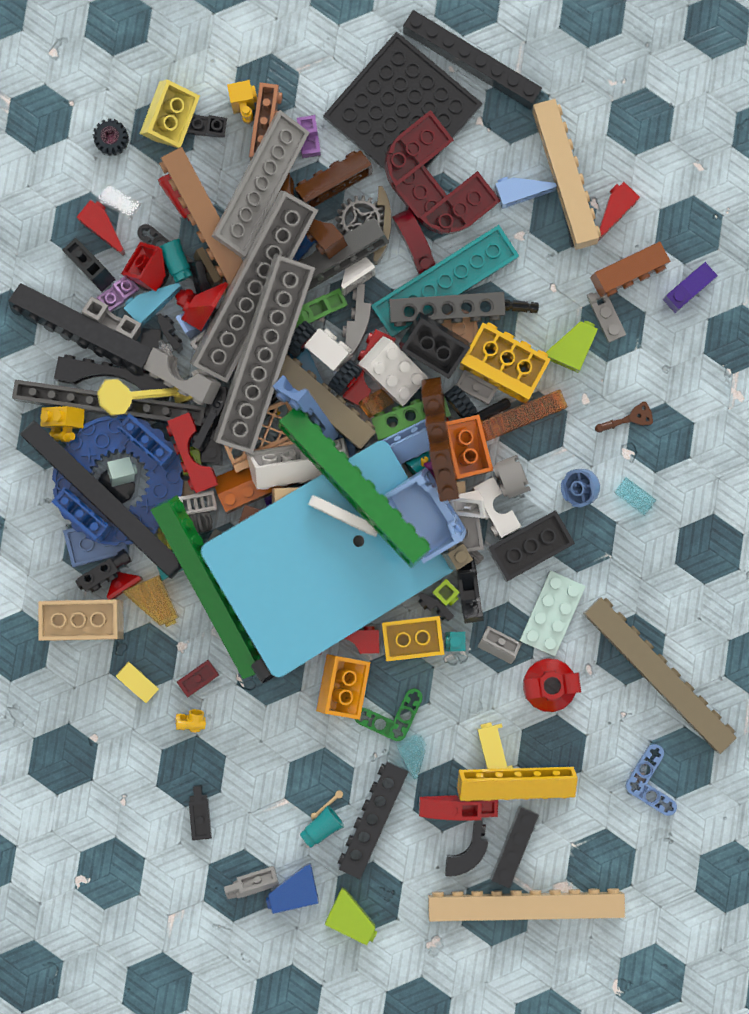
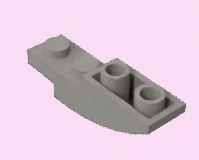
M358 283L357 289H353V300H356V308H352L351 319H355V321H347V326H343L342 337H346L345 344L352 349L350 353L353 356L363 341L371 313V303H364L365 284Z

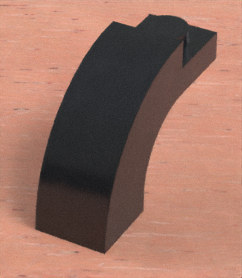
M472 557L473 560L456 570L464 624L484 621L474 557Z
M482 819L474 820L472 840L469 847L460 854L447 855L445 876L465 874L475 868L484 857L488 847V840L481 839V836H485L486 824H482Z

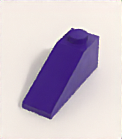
M704 262L663 298V301L676 313L718 275Z

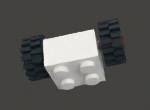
M303 321L294 330L288 352L297 357L305 349L310 350L335 371L336 375L332 377L328 386L341 396L353 385L363 369L351 360L353 357L350 353L352 349L342 341L339 343L335 341L337 336L328 329L323 331L320 328L316 330L307 321Z

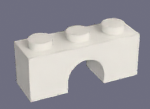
M494 477L473 487L472 490H478L484 499L485 520H490L492 524L490 529L495 537L499 536L501 539L521 528L512 510L506 514H499L494 510V499L503 494Z

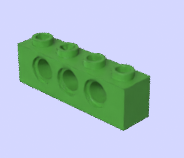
M444 396L446 418L449 419L451 414ZM417 399L411 401L410 405L404 408L402 405L392 408V412L385 414L382 411L374 414L371 422L375 426L374 430L376 431L377 440L381 441L424 420L423 401ZM413 412L416 418L413 421H408L405 418V414ZM395 418L398 424L395 427H389L387 420Z

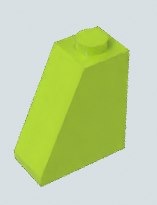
M580 321L546 352L548 358L553 363L579 373L598 328H595V324L589 321Z
M342 887L325 921V925L367 946L369 941L373 942L377 934L375 924L347 889Z

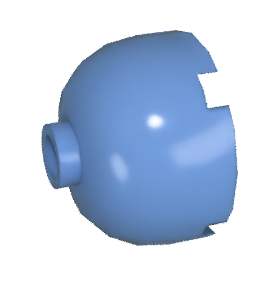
M574 469L565 474L566 476L561 482V492L563 498L569 501L573 507L587 506L598 498L600 482L592 471L588 469Z

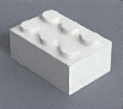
M384 336L357 364L396 403L402 406L422 386V380L428 379L421 369L392 340Z

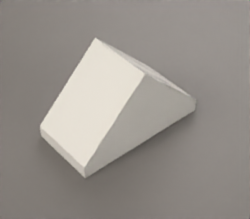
M478 490L459 494V499L450 500V504L457 515L486 518L484 499Z

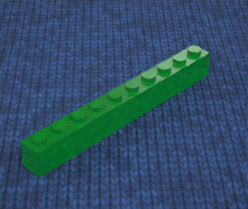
M292 409L279 420V429L410 568L415 566L429 553L431 549L429 542L416 533V529L411 523L404 521L401 512L396 508L393 509L388 504L389 500L387 497L375 490V485L362 476L361 470L349 462V458L344 452L337 450L334 441L322 434L323 431L316 423L313 424L309 420L307 413L300 409Z
M176 495L159 503L151 509V512L242 679L255 675L251 665L262 657L202 557L203 540L195 529L192 519L189 518L182 501Z

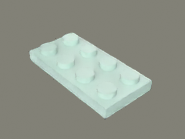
M550 570L519 641L555 657L586 586Z

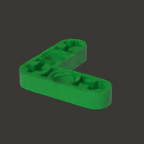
M415 688L408 690L394 720L362 707L361 713L366 711V716L371 718L373 714L376 717L372 720L371 726L367 725L369 721L366 719L362 722L359 719H355V721L359 725L394 741H401L406 737L422 702V693ZM414 691L417 692L419 700H415L412 706H416L415 710L409 706H404L405 702L409 704L411 698L408 695L410 693L413 694ZM408 709L411 711V718L409 720H403L400 717L402 710ZM377 719L385 720L386 726L384 729L378 730L375 727ZM398 719L400 722L408 725L406 728L402 726L401 732L403 735H399L396 738L392 730L398 728L399 724L396 723Z

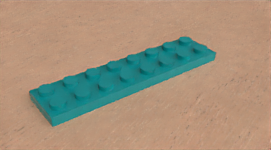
M497 225L371 305V308L388 334L394 337L409 328L413 322H406V326L394 327V323H389V299L461 295L519 258V254L500 225ZM430 306L423 307V313L426 316L433 312ZM405 307L404 315L412 317L414 314L413 309Z

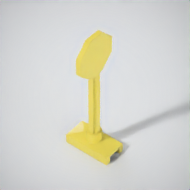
M118 379L105 380L97 392L100 406L111 416L125 414L132 400L173 396L175 403L181 404L193 400V397L190 395L187 397L178 392L179 389L176 387L131 392Z

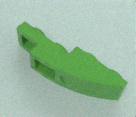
M340 288L304 304L295 328L303 321L312 324L348 306Z

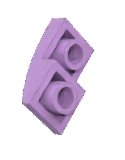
M124 276L115 282L110 289L99 295L97 300L107 304L109 311L112 312L138 292L139 288L134 281Z

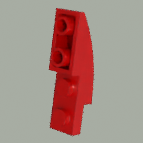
M457 795L419 797V817L469 821L481 820V818L498 817V800L460 801Z

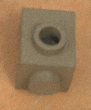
M457 543L441 553L452 570H458L473 560L463 543Z

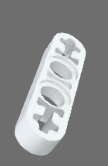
M312 495L308 503L309 506L371 536H377L378 533L366 520Z

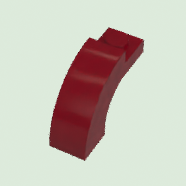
M407 209L392 216L397 231L405 242L419 275L436 265L428 242L412 212Z

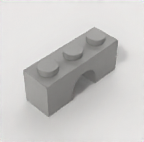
M92 296L81 311L83 315L135 341L141 334L140 322L127 315H124L123 318L115 316L109 311L107 304Z

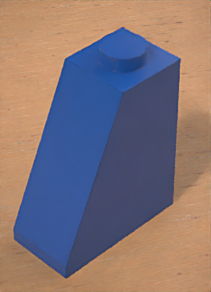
M311 863L304 865L269 892L266 903L268 910L272 909V914L319 904Z

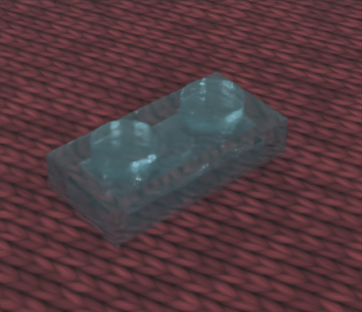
M627 477L624 478L614 491L617 496L644 516L656 502L655 498Z

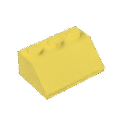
M168 79L159 81L140 134L155 142L180 148L200 95Z

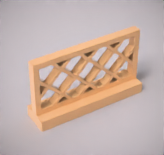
M279 401L268 407L267 414L271 415L268 425H262L266 430L263 438L258 437L261 443L254 451L294 444L287 436L281 437L282 434L285 435L281 430L270 427L274 416L280 419L283 418L276 415L279 406L285 404L288 409L287 414L292 410L287 401L285 403ZM269 429L278 432L276 440L272 442L266 440ZM224 445L236 473L249 467L245 451H242L240 456L233 458L231 453L233 448Z

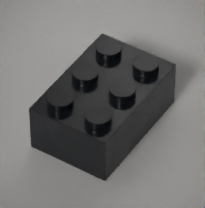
M419 312L399 342L401 351L448 379L470 349L469 342L421 312Z

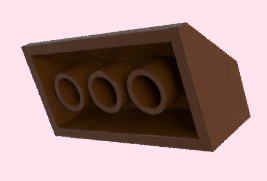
M361 150L358 152L353 151L346 155V159L341 162L339 160L333 162L329 169L316 172L313 178L308 181L306 179L300 181L297 187H295V193L301 201L316 207L372 175L371 162Z

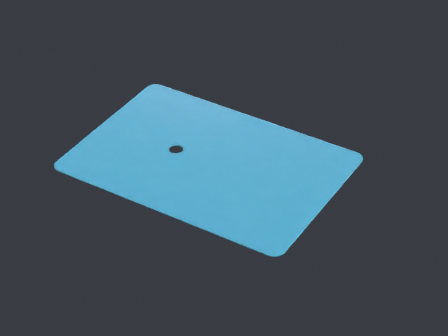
M377 441L349 458V462L361 470L362 476L375 485V490L379 494L385 495L409 479L390 445L385 441ZM323 474L205 543L201 549L202 557L269 671L276 677L286 675L454 571L450 569L441 553L425 563L420 560L415 566L410 568L379 534L376 537L371 536L309 506L308 503L313 495L364 519ZM357 535L364 538V544L360 547L353 544V538Z

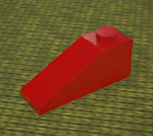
M625 182L620 186L616 184L610 190L611 195L599 227L601 232L599 240L640 198Z
M90 200L76 218L124 256L125 251L105 211L106 207L99 201L94 203Z

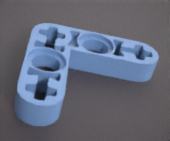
M651 744L646 748L627 779L625 788L630 794L660 813L671 816L677 810L676 802L647 784L664 756V750L661 746ZM656 748H658L657 752L659 753V756H654L651 760L655 762L654 765L644 760L646 757L648 759L651 758V749L655 750ZM642 764H647L650 767L647 775H642L639 771ZM635 774L645 779L644 782H642V780H639L637 784L639 786L638 790L634 789L633 791H631L632 787L630 786V783H635L638 779L637 777H634ZM649 791L656 793V799L653 802H649L646 799V794ZM661 796H663L661 801L668 804L669 801L671 802V811L667 810L665 812V807L661 804H658V807L655 806L660 801Z

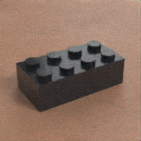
M555 510L490 546L487 550L505 582L575 543Z

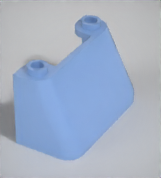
M427 468L419 471L385 494L389 500L388 504L393 509H398L404 521L411 523L415 527L416 533L429 542L431 549L421 559L423 563L464 539L467 533L464 524L449 501L440 502L436 480Z

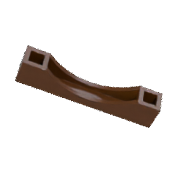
M288 173L280 190L294 196V181ZM314 219L305 235L311 243L314 241L317 244L315 247L321 255L325 254L329 259L348 246L343 235L332 223Z

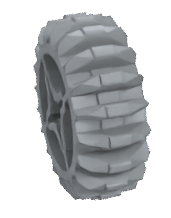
M362 195L361 200L354 196V202L348 198V206L342 203L341 207L344 210H337V213L341 216L335 218L337 222H340L336 224V228L341 229L339 232L344 235L349 230L359 227L362 224L358 223L357 215L364 221L376 217L381 227L384 225V214L380 213L384 209L383 207L377 208L378 201L371 204V197L368 201H365L364 195ZM358 208H366L372 212L362 213ZM352 211L354 219L346 226V217Z

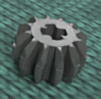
M202 512L188 515L192 519L198 533L212 529L213 522L210 513Z

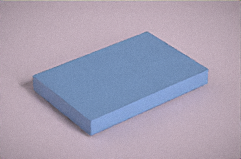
M73 528L63 530L72 568L112 558L118 555L117 552L122 549L129 553L126 543H120L118 546L105 545L86 538L83 532H77Z

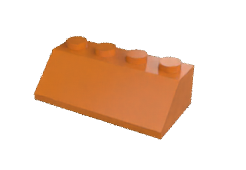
M248 467L237 473L233 469L217 476L219 485L215 486V489L225 512L228 514L271 495L274 488H287L296 483H291L287 486H274L266 490L257 489L252 481L250 468Z

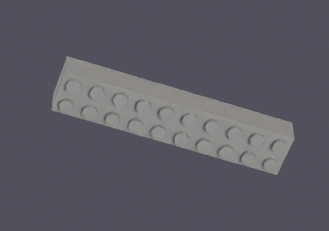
M280 190L190 361L193 366L226 383L228 382L240 359L274 254L293 259L318 212L317 209Z
M274 254L213 437L216 443L253 454L274 392L273 385L278 380L315 267Z

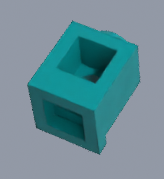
M445 632V651H466L465 632Z

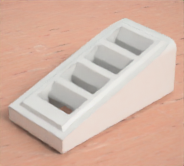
M214 491L179 497L182 503L183 500H186L188 507L186 512L188 515L217 510ZM203 497H206L207 506H208V507H206V508H205V504H204V499H203ZM197 498L200 500V509L198 508ZM190 499H193L195 510H192Z

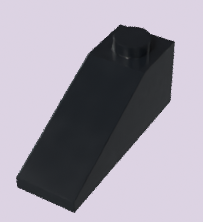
M77 238L73 239L62 249L101 292L116 280Z

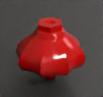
M181 289L175 295L176 304L183 308L187 300L191 302L196 294L191 289Z

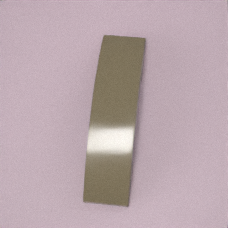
M379 186L377 208L383 207L385 210L383 233L389 241L391 233L390 203L383 186ZM388 244L374 252L373 265H378Z

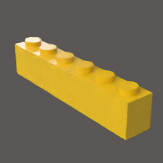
M574 767L459 770L457 791L460 801L528 800L536 798L565 799L576 796L578 777Z

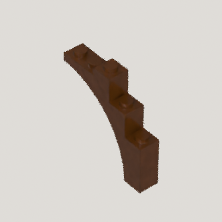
M441 377L422 380V401L429 439V453L440 502L459 499Z

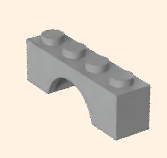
M153 347L144 366V369L150 372L149 375L158 380L160 378L163 379V384L171 388H178V392L188 397L190 395L193 397L192 401L197 404L203 405L206 403L212 405L221 383L200 373L195 374L188 380H184L177 369L178 358L162 349Z

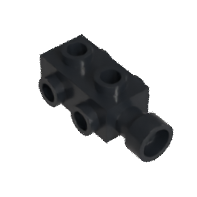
M120 550L117 552L118 555L109 558L78 577L75 582L80 590L84 589L85 592L91 591L93 593L102 587L100 584L106 580L109 583L118 578L117 574L121 572L119 567L132 562L126 550Z

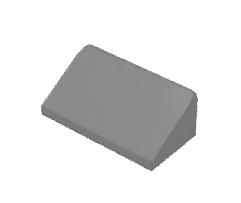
M487 626L478 644V648L512 664L522 643Z

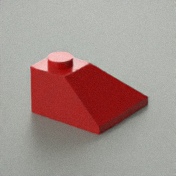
M140 242L121 274L142 287L156 292L166 276L162 249L158 246Z
M224 282L195 295L191 302L187 300L182 309L185 313L181 320L202 331L226 290L228 283Z

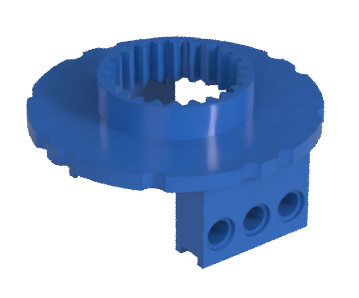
M130 413L127 416L118 415L116 418L104 416L84 424L83 428H79V432L75 434V439L67 442L64 448L91 475L95 474L92 469L98 468L97 461L103 462V456L109 458L110 453L117 455L118 451L122 455L125 452L129 456L133 455L135 459H139L141 464H145L143 468L148 471L146 476L150 478L146 481L150 485L149 488H145L147 495L141 496L142 502L136 501V507L130 505L129 511L154 535L157 533L159 525L151 509L176 495L180 497L183 494L184 480L181 479L183 469L180 463L181 459L177 455L173 443L165 439V434L161 430L152 428L149 422L133 417ZM53 468L52 480L55 482V488L53 489L55 499L51 502L58 507L64 519L70 520L71 527L74 530L83 532L86 538L105 545L133 544L70 482Z

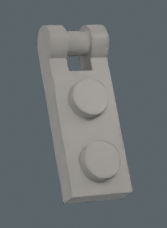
M591 292L587 294V299L607 342L611 343L626 336L610 298L607 295L600 298L598 292L594 294ZM602 298L604 303L598 306L597 300Z

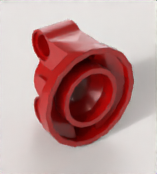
M546 658L537 661L528 668L523 678L525 699L533 707L544 712L562 710L572 702L576 693L581 692L579 673H574L566 663L558 659ZM550 677H555L560 682V689L554 695L548 694L544 689V682Z

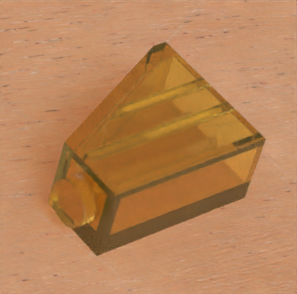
M160 575L123 591L131 601L160 626L165 625L169 627L177 623L176 619L179 618V615Z

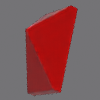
M119 572L117 574L118 578L111 582L107 599H115L141 582L143 578L138 575Z

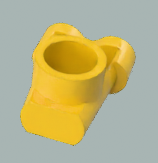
M192 709L189 711V715L176 714V730L189 729V731L197 733L201 729H205L206 719L204 712L199 709Z

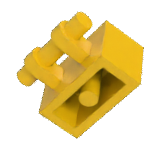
M250 80L227 84L233 113L241 112L243 122L250 124L253 121L252 110L256 109L254 103H257L255 86L250 85Z
M69 406L44 407L41 409L40 426L51 428L49 435L57 442H70V440L75 439L72 429H79L84 426L85 409Z

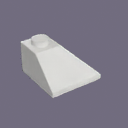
M367 257L345 269L341 285L344 296L357 288V283L363 284L375 276V266Z

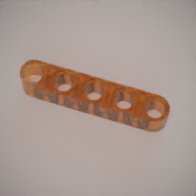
M561 389L482 421L486 442L566 409L568 406Z

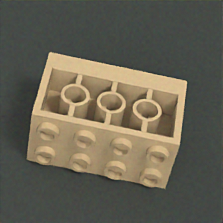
M122 600L38 601L39 641L124 639Z

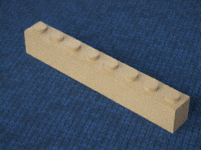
M555 99L533 104L532 113L554 183L557 185L556 189L575 250L598 244L599 237H601L599 226H595V213L588 204L590 198L588 191H584L583 175L582 173L579 174L577 169L579 167L578 159L572 153V140L567 138V124L565 121L562 122L561 119L563 115L561 105H557Z

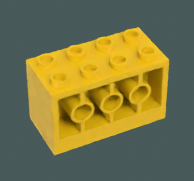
M487 322V324L482 323L470 345V349L460 363L459 369L474 374L498 387L497 389L527 404L551 359L548 358V354L544 351L531 349L529 343L525 341L518 342L512 334L508 332L502 333L497 330L495 325ZM486 349H491L493 353L488 354ZM508 358L509 362L505 363L503 359ZM520 368H526L527 372L520 371Z

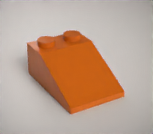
M475 415L448 421L447 426L456 480L493 471L480 416Z

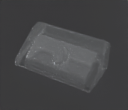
M109 185L98 197L99 202L131 220L141 205L140 202Z

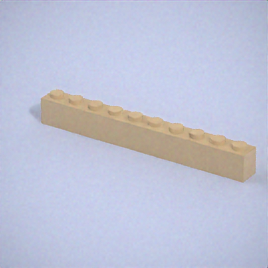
M618 888L607 889L608 892H600V889H588V892H580V889H569V892L561 893L559 889H551L549 893H541V890H530V893H522V890H511L510 894H502L500 890H493L491 894H483V891H471V894H463V891H453L452 895H444V892L436 891L432 892V895H428L429 921L625 918V894L622 891L619 892Z

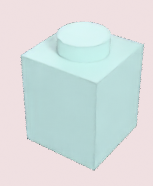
M130 457L107 462V472L112 487L134 482L137 468L135 463H131Z

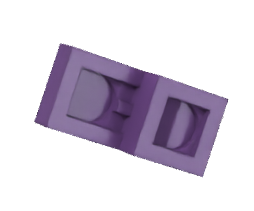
M315 115L297 117V123L310 132L301 148L302 158L321 156Z

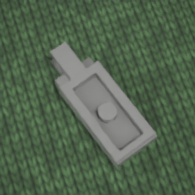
M271 866L237 877V880L233 882L234 884L225 886L224 890L227 899L249 896L279 886L275 867Z

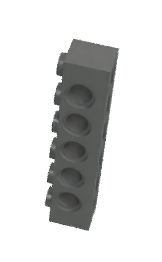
M504 292L388 300L389 323H394V327L406 326V322H413L419 312L423 313L424 306L432 308L433 313L428 317L439 324H443L444 320H451V323L463 322V319L470 318V322L482 321V317H489V320H501V316L506 315ZM482 302H486L489 305L488 312L481 311L480 304ZM463 303H467L470 306L468 314L463 313L461 310ZM447 304L451 307L450 315L442 312L443 305ZM405 307L413 309L414 314L412 317L404 315Z

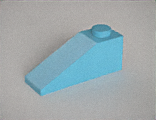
M179 283L159 288L156 292L149 291L139 294L135 298L131 297L126 301L124 310L134 320L140 322L142 328L183 288Z

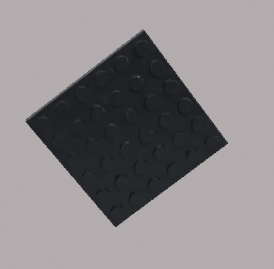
M396 31L325 112L323 118L385 169V158L391 143L431 110L450 136L454 138L479 110L482 102ZM442 151L425 163L424 166L428 168Z

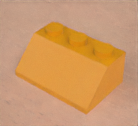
M327 654L316 711L360 720L371 662Z

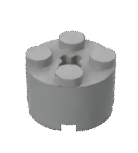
M517 455L496 462V466L493 467L496 477L502 480L503 484L500 485L503 496H508L509 499L531 491L529 486L525 487L528 481L522 465L519 461L516 462L519 459Z

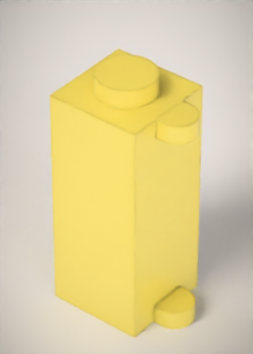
M492 722L481 724V728L477 729L487 769L513 768L512 765L507 766L498 732V728L503 727L502 723L492 725Z

